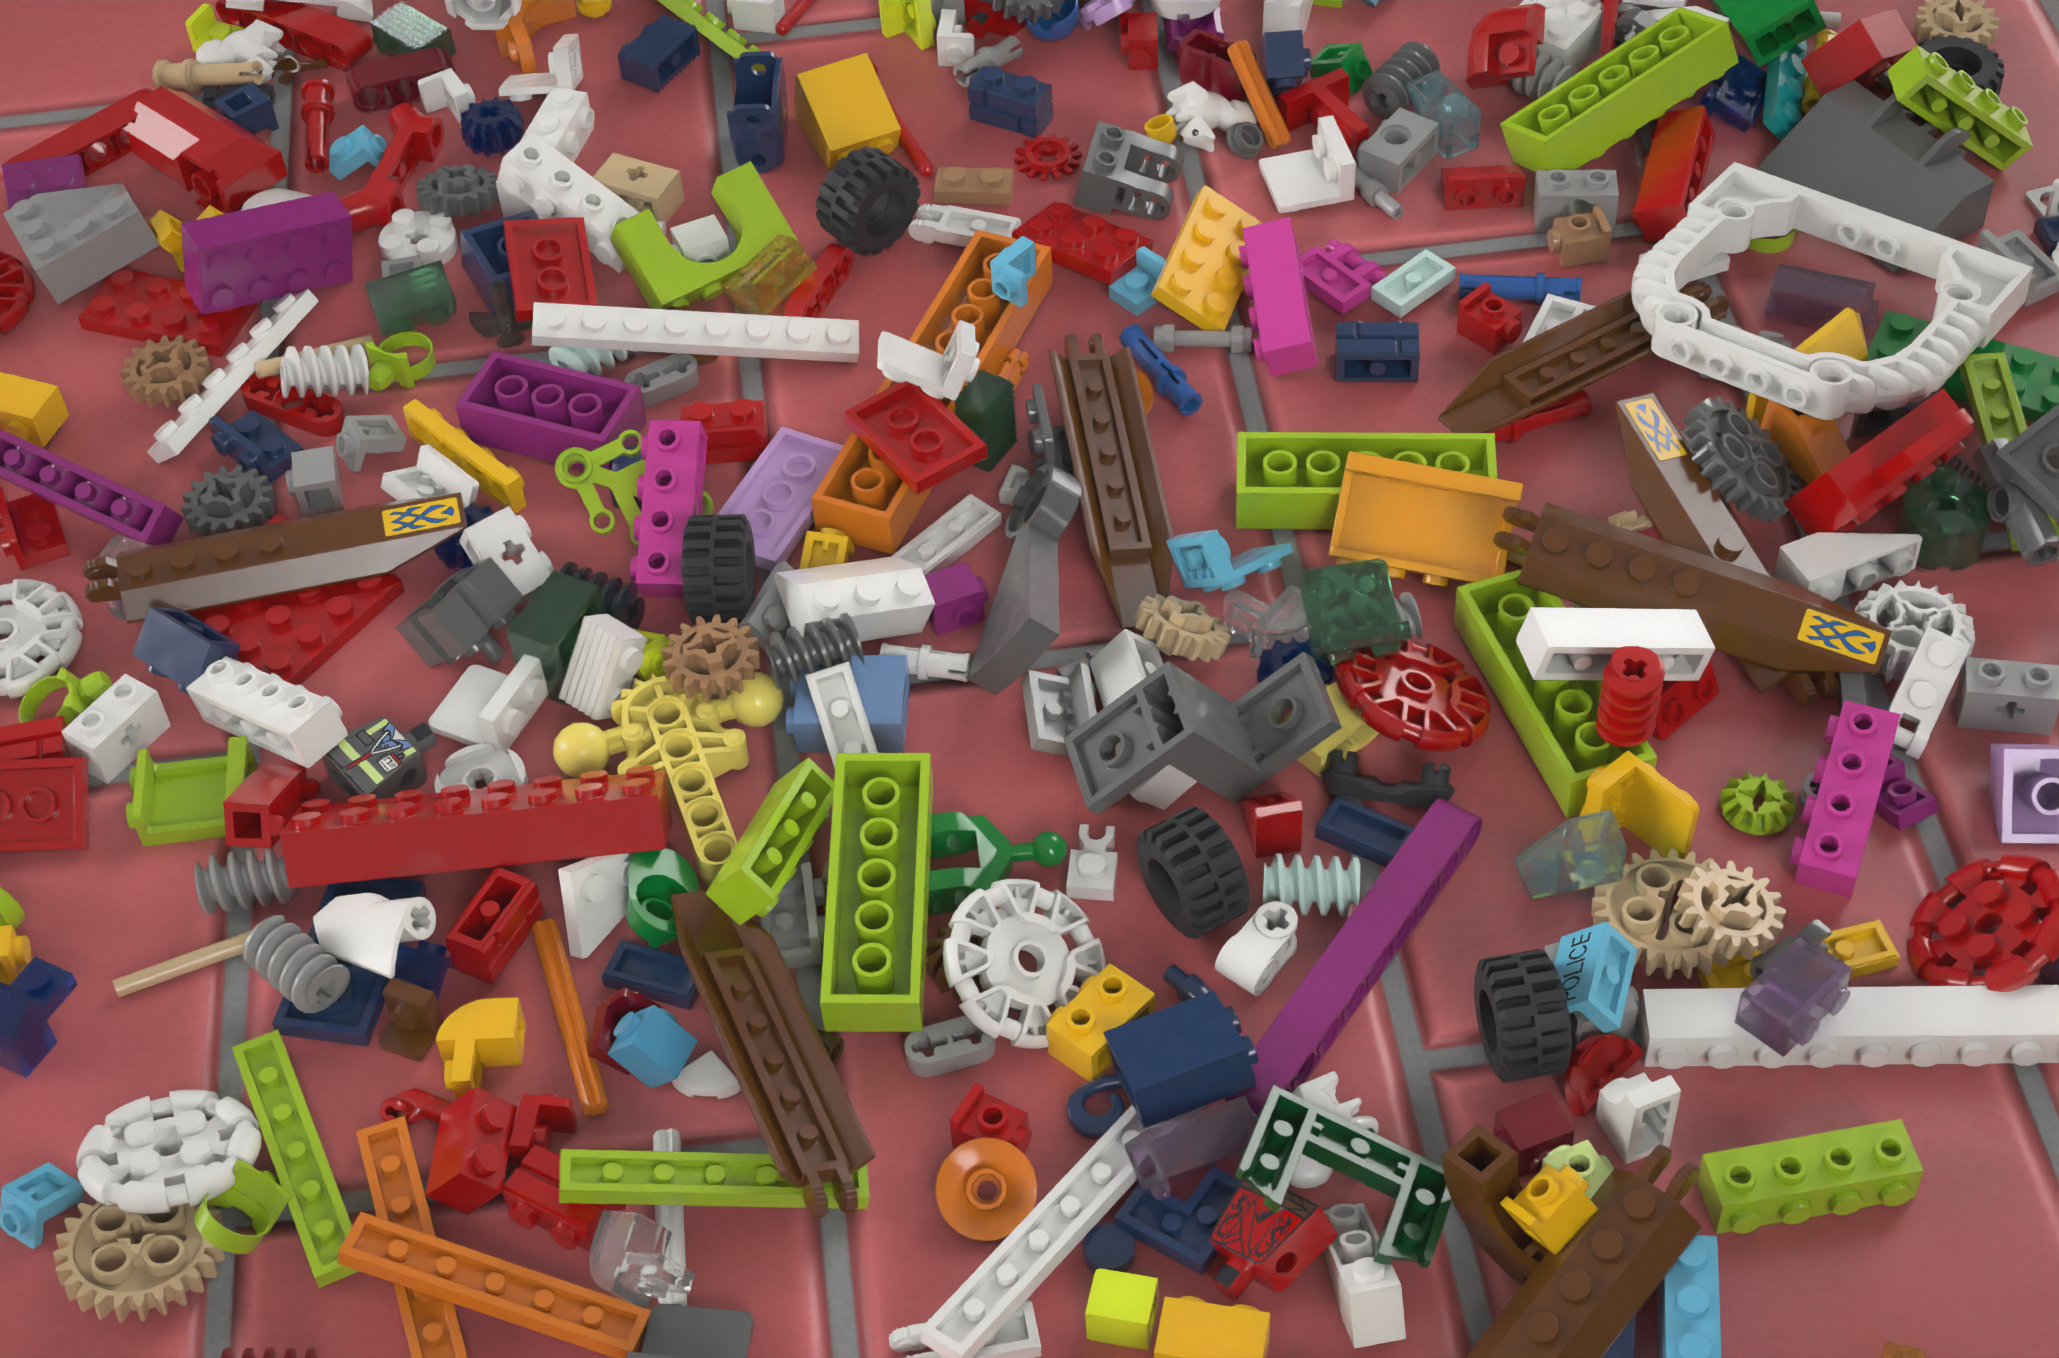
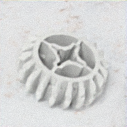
M1899 580L1894 588L1883 583L1878 591L1869 590L1864 600L1859 601L1854 612L1881 626L1886 624L1888 626L1886 628L1892 631L1878 673L1885 675L1886 684L1893 679L1902 680L1924 630L1928 626L1971 645L1966 656L1970 657L1975 643V631L1973 630V617L1966 615V604H1954L1953 593L1941 595L1938 592L1937 585L1931 589L1923 588L1919 580L1914 586H1907L1902 580Z

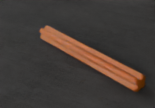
M552 918L536 921L532 926V931L583 1113L588 1117L605 1114L610 1106L597 1060L588 1056L591 1039L557 921Z

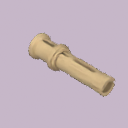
M185 59L182 63L158 60L153 67V82L156 89L164 86L172 90L184 88L188 92H196L202 86L247 85L251 82L255 85H260L264 81V74H250V72L262 71L264 68L259 61L201 64L195 59Z

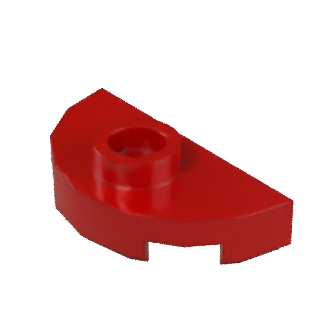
M1615 1034L1591 1035L1576 1046L1570 1056L1569 1065L1564 1075L1565 1098L1573 1115H1585L1598 1101L1599 1091L1609 1082L1620 1078L1643 1055L1644 1052L1632 1039L1622 1038Z

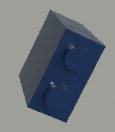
M1214 990L1103 1032L1113 1068L1144 1129L1257 1086L1252 1065L1259 1063L1254 1044L1248 1034L1242 1037L1239 1035L1242 1033V1029L1234 1008L1231 1005L1224 1008Z

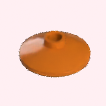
M978 1138L961 1144L946 1157L937 1175L935 1193L942 1216L956 1232L977 1241H996L1008 1237L1035 1208L1038 1185L1036 1174L1030 1161L1017 1147L1000 1139ZM985 1182H992L997 1186L996 1196L989 1201L982 1200L978 1196V1189Z

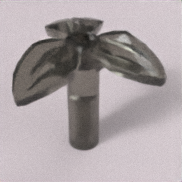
M494 280L490 283L489 287L496 316L485 312H469V320L473 328L485 337L500 335L496 340L498 347L510 348L521 345L525 341V337L517 331L530 329L533 321H516L515 309L511 310L505 282L503 280Z

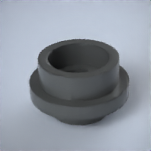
M1248 121L1234 124L1228 129L1226 135L1230 149L1242 159H1252L1258 155L1264 141L1261 130L1254 123Z

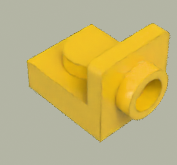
M821 528L820 532L807 531L799 569L847 563L848 557L854 556L855 547L849 536H845V532L841 530Z

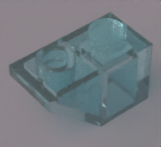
M1440 70L1407 82V90L1416 114L1440 123L1438 152L1446 160L1479 147L1482 110Z
M1612 810L1565 820L1515 857V864L1532 900L1621 881L1627 845Z

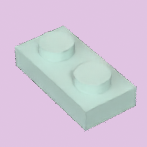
M1425 249L1372 286L1371 300L1401 318L1454 281L1456 267Z

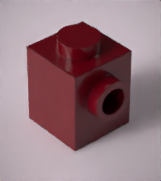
M1547 1091L1497 1110L1492 1134L1518 1152V1176L1521 1177L1532 1172L1538 1174L1541 1171L1543 1158L1555 1148L1562 1145L1572 1146L1575 1130L1552 1092Z

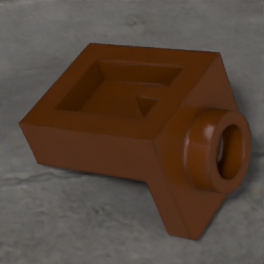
M392 978L382 991L392 1021L380 1037L379 1044L382 1050L420 1062L435 1042L438 1031L444 1022L433 991Z

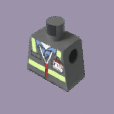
M381 717L348 732L349 735L322 757L328 776L348 798L361 794H375L377 799L395 798L394 795L397 792L418 789L426 782L428 777L421 755L435 747L437 740L431 729L424 722L403 734L388 718Z

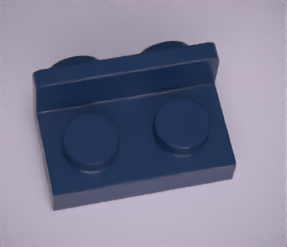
M251 410L230 425L217 415L208 419L213 432L210 439L215 449L222 456L226 457L229 455L238 465H242L244 473H247L252 468L257 469L259 477L266 475L269 484L287 470L292 469L291 452L304 450L301 445L255 410Z

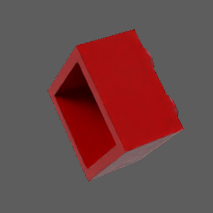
M1895 8L1859 19L1802 59L1801 63L1821 97L1853 80L1868 90L1879 82L1878 76L1888 71L1917 44Z

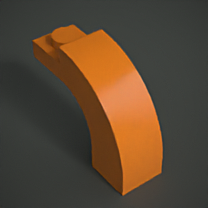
M522 0L520 11L515 16L512 15L509 18L508 24L503 29L495 30L501 58L509 56L512 63L518 62L522 74L537 73L531 37L546 25L577 17L574 0Z

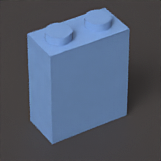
M857 655L852 656L851 671L878 753H904L910 694L907 655H863L864 665ZM835 660V666L842 664L840 660ZM822 664L817 667V671L825 669ZM805 669L800 670L798 684H794L790 679L791 700H795L794 707H787L786 732L787 734H794L797 752L830 753L805 677L808 674Z

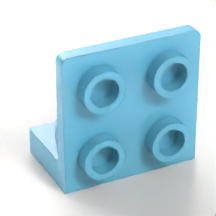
M1217 529L1180 534L1166 541L1185 589L1202 588L1203 593L1220 587L1222 591H1226L1240 586L1246 582L1244 575L1254 571L1262 574L1283 565L1281 557L1294 552L1291 543L1255 547L1230 558V548L1226 540L1219 535Z

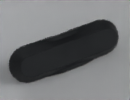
M1334 750L1330 753L1329 769H1324L1321 772L1328 793L1337 796L1430 808L1438 798L1448 802L1455 792V788L1449 785L1452 769L1448 764L1440 763L1439 771H1435V762H1426L1422 765L1421 781L1402 780L1395 784L1382 782L1376 776L1357 773L1359 756L1355 752L1348 751L1346 759H1343V750Z

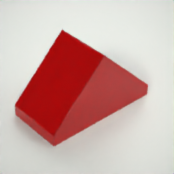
M1285 791L1240 799L1242 814L1255 858L1273 856L1276 853L1284 854L1301 851L1303 808L1300 799Z

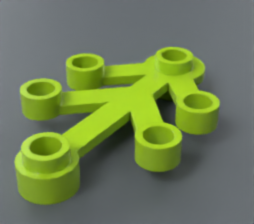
M629 429L623 431L618 439L591 452L580 447H572L563 451L555 463L556 476L563 486L578 490L590 514L589 523L592 530L597 535L607 536L616 528V519L610 510L603 507L594 486L596 484L611 489L630 527V539L638 548L639 541L634 539L633 528L635 516L641 515V511L634 497L638 498L639 475H645L646 460L642 459L617 472L602 468L601 466L622 455L627 457L639 456L641 454V434L636 430ZM629 437H635L639 440L638 446L633 450H627L623 447L624 441ZM575 463H581L585 467L584 472L579 476H573L569 473L570 467ZM703 490L702 504L705 506V511L701 515H713V501L710 495ZM602 515L610 517L611 520L609 526L604 529L595 526L596 519Z

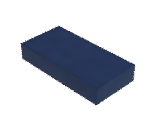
M1335 796L1315 827V838L1387 867L1415 828Z
M625 940L620 941L601 976L605 987L615 990L627 988L642 994L645 998L688 1010L692 1009L699 996L698 989L683 956Z

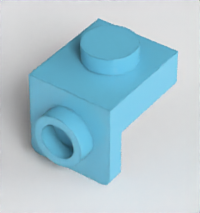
M361 125L346 137H339L329 148V170L336 178L342 180L368 161L377 168L388 144L379 134L374 135L368 128Z
M1022 236L1009 247L1004 248L999 255L990 261L992 292L1020 308L1028 303L1027 280L1037 273L1035 242Z

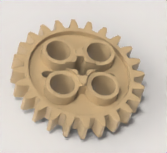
M1671 848L1668 857L1661 858L1656 849H1651L1650 859L1644 860L1636 852L1632 853L1631 865L1617 860L1615 872L1605 870L1602 883H1596L1591 908L1593 926L1607 921L1638 949L1634 966L1640 962L1646 964L1645 973L1648 976L1658 967L1663 968L1666 979H1671L1674 969H1681L1684 976L1690 979L1694 967H1698L1708 975L1711 974L1712 961L1723 967L1727 966L1728 959L1725 956L1724 949L1717 947L1716 951L1710 954L1707 952V941L1702 939L1693 943L1690 940L1694 929L1692 927H1680L1679 922L1684 913L1676 911L1675 905L1670 917L1667 934L1663 940H1658L1662 934L1663 922H1666L1669 917L1676 888L1682 886L1685 878H1689L1693 868L1697 866L1705 871L1709 861L1714 859L1709 858L1702 864L1695 862V852L1691 851L1685 859L1678 858L1676 849ZM1736 951L1735 956H1738L1740 951Z
M98 1201L94 1206L79 1203L77 1206L81 1218L70 1217L64 1220L67 1233L56 1235L59 1249L53 1251V1257L57 1266L55 1270L60 1286H64L68 1300L77 1299L82 1312L95 1307L97 1317L101 1320L112 1310H115L118 1322L120 1323L124 1322L130 1311H137L140 1321H145L149 1309L154 1307L157 1308L160 1314L165 1316L168 1313L167 1303L172 1300L182 1306H186L188 1303L185 1292L191 1290L203 1293L205 1289L201 1277L216 1278L218 1274L215 1262H221L225 1259L224 1251L209 1243L199 1233L194 1222V1214L199 1205L190 1207V1203L169 1207L170 1212L155 1214L124 1212L119 1209L118 1204L106 1206ZM207 1206L213 1218L224 1226L220 1210L215 1209L214 1206Z

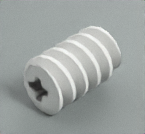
M343 344L336 346L334 355H332L327 345H322L319 348L317 357L311 346H304L300 357L294 346L287 347L284 358L282 357L280 361L283 398H288L291 386L296 387L300 398L305 397L308 386L313 387L316 397H321L324 385H329L333 397L338 396L341 385L346 386L349 396H354L357 384L362 385L367 395L369 389V369L363 347L360 344L353 345L349 356Z

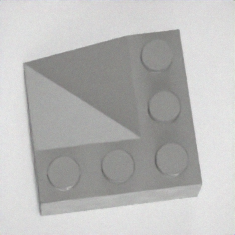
M123 183L40 193L15 203L10 210L3 213L35 272L58 304L160 246L155 234Z

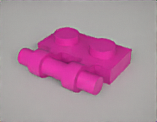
M1334 238L1327 243L1326 251L1316 245L1300 255L1305 288L1342 315L1370 298L1371 287L1387 277L1383 273L1382 266L1373 260L1366 261L1359 256V252L1349 243L1342 244Z

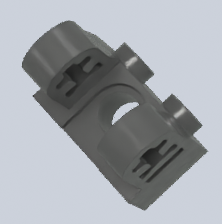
M1098 121L1073 204L1108 215L1111 214L1113 208L1147 219L1161 220L1168 216L1174 199L1172 189L1165 183L1173 182L1179 178L1184 163V155L1178 147L1172 144L1149 138L1116 125ZM1146 154L1151 155L1149 161L1145 160ZM1162 160L1170 162L1169 166L1161 164ZM1135 192L1139 193L1138 198L1134 197ZM1151 198L1159 199L1158 203L1152 202Z

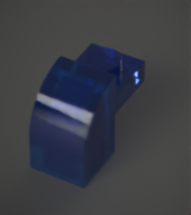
M35 956L10 985L0 981V1066L27 1078L58 1043L47 1020L77 987L78 984L73 973Z

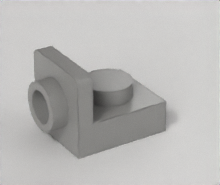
M391 415L345 416L342 431L336 438V450L351 472H360L365 453L403 452L407 438Z

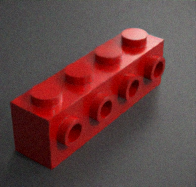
M1705 105L1665 112L1663 116L1658 118L1656 129L1651 132L1652 145L1649 154L1645 155L1643 179H1639L1638 182L1639 195L1637 203L1632 206L1633 223L1635 227H1640L1645 242L1664 239L1670 230L1676 228L1677 224L1684 217H1687L1689 204L1702 193L1715 139V133Z

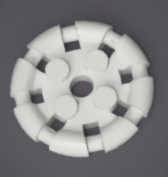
M14 579L13 583L0 585V635H10L0 640V696L8 695L10 699L25 696L27 691L39 680L51 676L57 670H60L61 667L66 669L75 658L83 639L82 633L79 631L83 627L81 612L74 600L66 592H57L54 585L32 579ZM12 600L13 605H3V602ZM40 655H42V656L45 657V658H44L43 660H41L39 663H37V662L34 661V660H36Z
M1004 879L993 882L988 890H975L954 912L949 922V927L952 929L951 936L945 939L943 944L945 976L949 988L955 987L963 1002L959 1005L961 1010L975 1026L994 1039L1000 1035L1010 1039L1012 1046L1020 1048L1038 1049L1048 1047L1046 1025L1051 1016L1048 1006L1054 1003L1056 1009L1060 1006L1065 1007L1078 995L1080 988L1072 985L1074 976L1077 977L1082 986L1090 976H1097L1106 967L1100 938L1095 939L1087 925L1090 922L1089 918L1065 894L1057 889H1054L1052 892L1040 887L1039 882L1029 879ZM998 906L1000 909H1005L1008 917L1002 920L995 907ZM1035 906L1044 910L1043 915L1034 913ZM1069 933L1077 945V948L1070 952L1061 937ZM971 935L983 938L980 947L969 943ZM1020 950L1028 951L1034 956L1037 962L1036 972H1028L1020 965L1018 960ZM976 975H979V982L985 990L982 993L979 992L972 979ZM1009 1006L1021 1010L1018 1021L1007 1017Z
M169 1091L170 1097L151 1101L149 1096L127 1103L109 1113L105 1118L103 1126L95 1125L87 1133L77 1152L76 1166L78 1168V1179L82 1187L92 1198L106 1206L118 1204L119 1209L124 1212L141 1214L170 1212L169 1207L190 1203V1207L201 1204L207 1193H210L207 1201L226 1192L235 1184L233 1165L237 1159L246 1161L251 1166L254 1165L261 1149L262 1135L259 1131V1123L252 1111L241 1102L230 1096H226L221 1100L213 1091Z

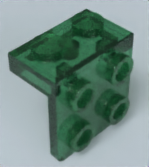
M1377 558L1307 569L1300 574L1299 585L1314 660L1328 658L1329 664H1337L1347 660H1355V652L1361 653L1371 649L1374 657L1400 653V646L1412 639L1409 621L1398 622L1389 569L1385 560Z

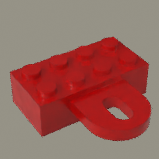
M1943 388L1785 501L1784 504L1808 536L1817 532L1848 533L1876 514L1885 504H1889L1906 492L1914 483H1918L1936 470L1942 462L1945 463L1966 447L1961 440L1975 431L1971 425L1974 420L1964 407L1958 408Z

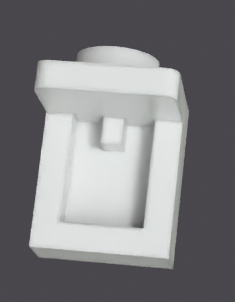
M452 68L418 81L423 107L427 113L447 106L461 126L475 121L472 105L476 104L473 90L468 83L463 85Z

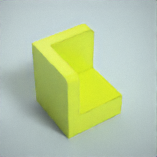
M1102 1268L1097 1269L1094 1274L1085 1312L1087 1339L1149 1351L1159 1305L1158 1278Z

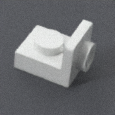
M942 9L936 36L938 66L954 67L975 56L974 35L972 33H963V25H957L956 10Z

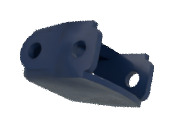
M770 51L743 52L739 58L733 59L736 93L733 111H727L730 139L735 159L739 166L751 161L757 173H767L773 167L781 166L785 160L788 107L783 57H777L775 53ZM754 64H762L766 69L756 71L752 66Z

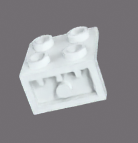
M565 34L555 44L553 52L548 54L549 73L510 75L498 88L499 96H510V101H526L532 99V94L548 95L552 87L575 90L584 78L579 34Z
M1333 115L1318 118V134L1313 135L1312 138L1313 149L1259 160V169L1279 213L1294 212L1354 200L1356 163Z

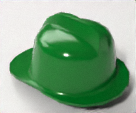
M667 848L664 850L636 852L629 861L627 871L629 898L625 916L629 927L634 933L646 940L647 947L657 949L661 944H668L678 939L670 900L671 895L699 891V884L696 873L689 862L677 852Z

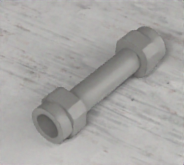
M1163 324V326L1154 327V344L1162 352H1175V346L1231 347V353L1243 354V352H1251L1252 327L1232 325L1231 331L1175 330V324Z

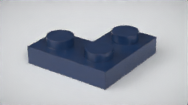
M1212 1165L1185 1203L1142 1179L1114 1216L1115 1224L1126 1228L1133 1238L1203 1276L1218 1254L1210 1242V1233L1241 1180Z

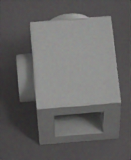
M333 445L291 452L292 470L285 472L289 494L296 495L302 516L343 510L342 474Z

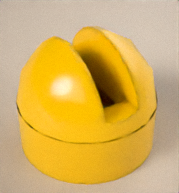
M1169 114L1155 116L1148 120L1144 126L1147 136L1155 140L1171 144L1177 136L1173 116Z

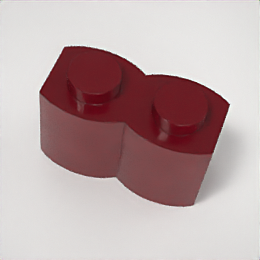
M1193 29L1179 43L1180 81L1183 84L1194 81L1205 90L1217 93L1229 102L1232 100L1245 102L1248 99L1227 52V49L1234 42H1225L1221 37L1209 31ZM1252 50L1254 57L1257 61V54Z

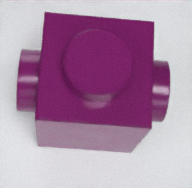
M967 562L924 575L935 602L928 621L936 636L969 627L972 624L985 620L984 602L989 600L987 587L981 576H974Z

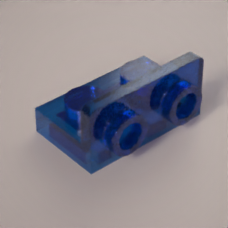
M1738 54L1739 63L1725 71V74L1719 79L1710 81L1713 84L1707 88L1698 103L1701 106L1705 105L1708 116L1715 112L1723 117L1726 122L1745 133L1755 122L1764 104L1767 73L1741 54Z

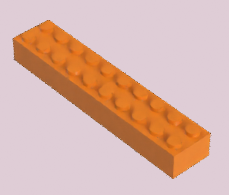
M977 230L909 341L943 355L959 320L975 326V339L980 344L976 358L980 359L976 375L971 383L964 382L955 401L946 397L939 399L968 427L983 403L982 397L985 391L991 387V381L1001 364L1005 362V357L1011 349L1016 347L1053 284L1051 247L1035 243L1037 273L1027 280L1028 303L1020 308L992 292L990 265L992 259L1018 239ZM886 377L875 395L898 382ZM852 431L811 498L815 531L820 532L821 528L838 529L845 532V536H849L855 545L894 555L933 487L917 495Z

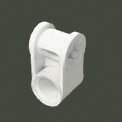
M1277 901L1262 905L1244 927L1223 946L1216 959L1215 970L1254 996L1262 994L1297 950L1295 931L1297 929L1298 916L1295 910L1290 905Z

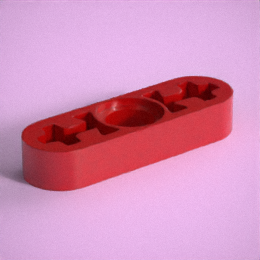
M829 244L788 299L784 316L819 318L851 272L853 265L852 250L840 245Z
M253 374L241 385V392L246 407L250 411L255 410L260 415L320 437L334 436L342 431L345 413L341 402L334 397L323 393L321 397H316L314 390L307 388L305 397L300 398L296 387L291 386L288 398H283L281 379L274 375L259 379L256 374ZM293 401L303 402L296 408H284L286 404Z

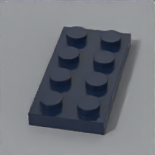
M397 878L329 884L318 912L335 897L375 893L389 900L412 897L425 898L426 889L422 881ZM313 922L308 935L313 939L314 943L319 945ZM408 942L398 944L395 975ZM336 958L337 963L349 969L350 973L349 984L342 996L325 1010L316 1013L300 1011L294 1006L293 1002L283 996L272 1023L274 1030L279 1029L280 1034L283 1036L369 1046L385 1004L382 991L390 981V978Z

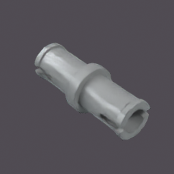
M1010 35L992 47L984 46L977 50L976 56L954 66V76L964 72V75L957 78L956 81L960 86L968 87L982 66H997L1001 68L1010 61L1018 59L1023 54V48L1019 47L1014 51L1011 48L1021 44L1015 36Z

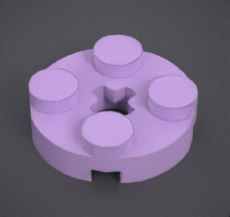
M1091 0L1080 9L1082 15L1079 17V20L1084 30L1088 31L1094 25L1092 20L1096 26H1099L1133 6L1132 3L1136 0Z

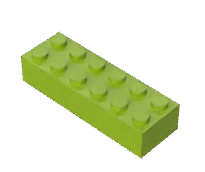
M1678 7L1500 123L1513 163L1534 172L1536 170L1554 169L1576 170L1588 161L1602 156L1608 148L1620 140L1634 135L1637 129L1649 121L1660 118L1667 109L1681 100L1692 97L1696 90L1712 80L1719 79L1725 74V71L1739 63L1728 22Z
M1237 432L1236 529L1333 530L1349 451L1497 479L1495 433Z
M1522 569L1457 587L1454 625L1566 818L1580 814L1584 807L1588 791L1586 783L1590 775L1602 765L1607 767L1626 751H1630L1640 760L1656 769L1657 755L1648 741L1634 747H1619L1607 743L1597 734L1595 721L1598 716L1597 709L1603 680H1533L1516 639L1531 607L1566 608L1559 597L1517 584Z
M836 753L820 1007L825 1032H923L934 787L930 753Z

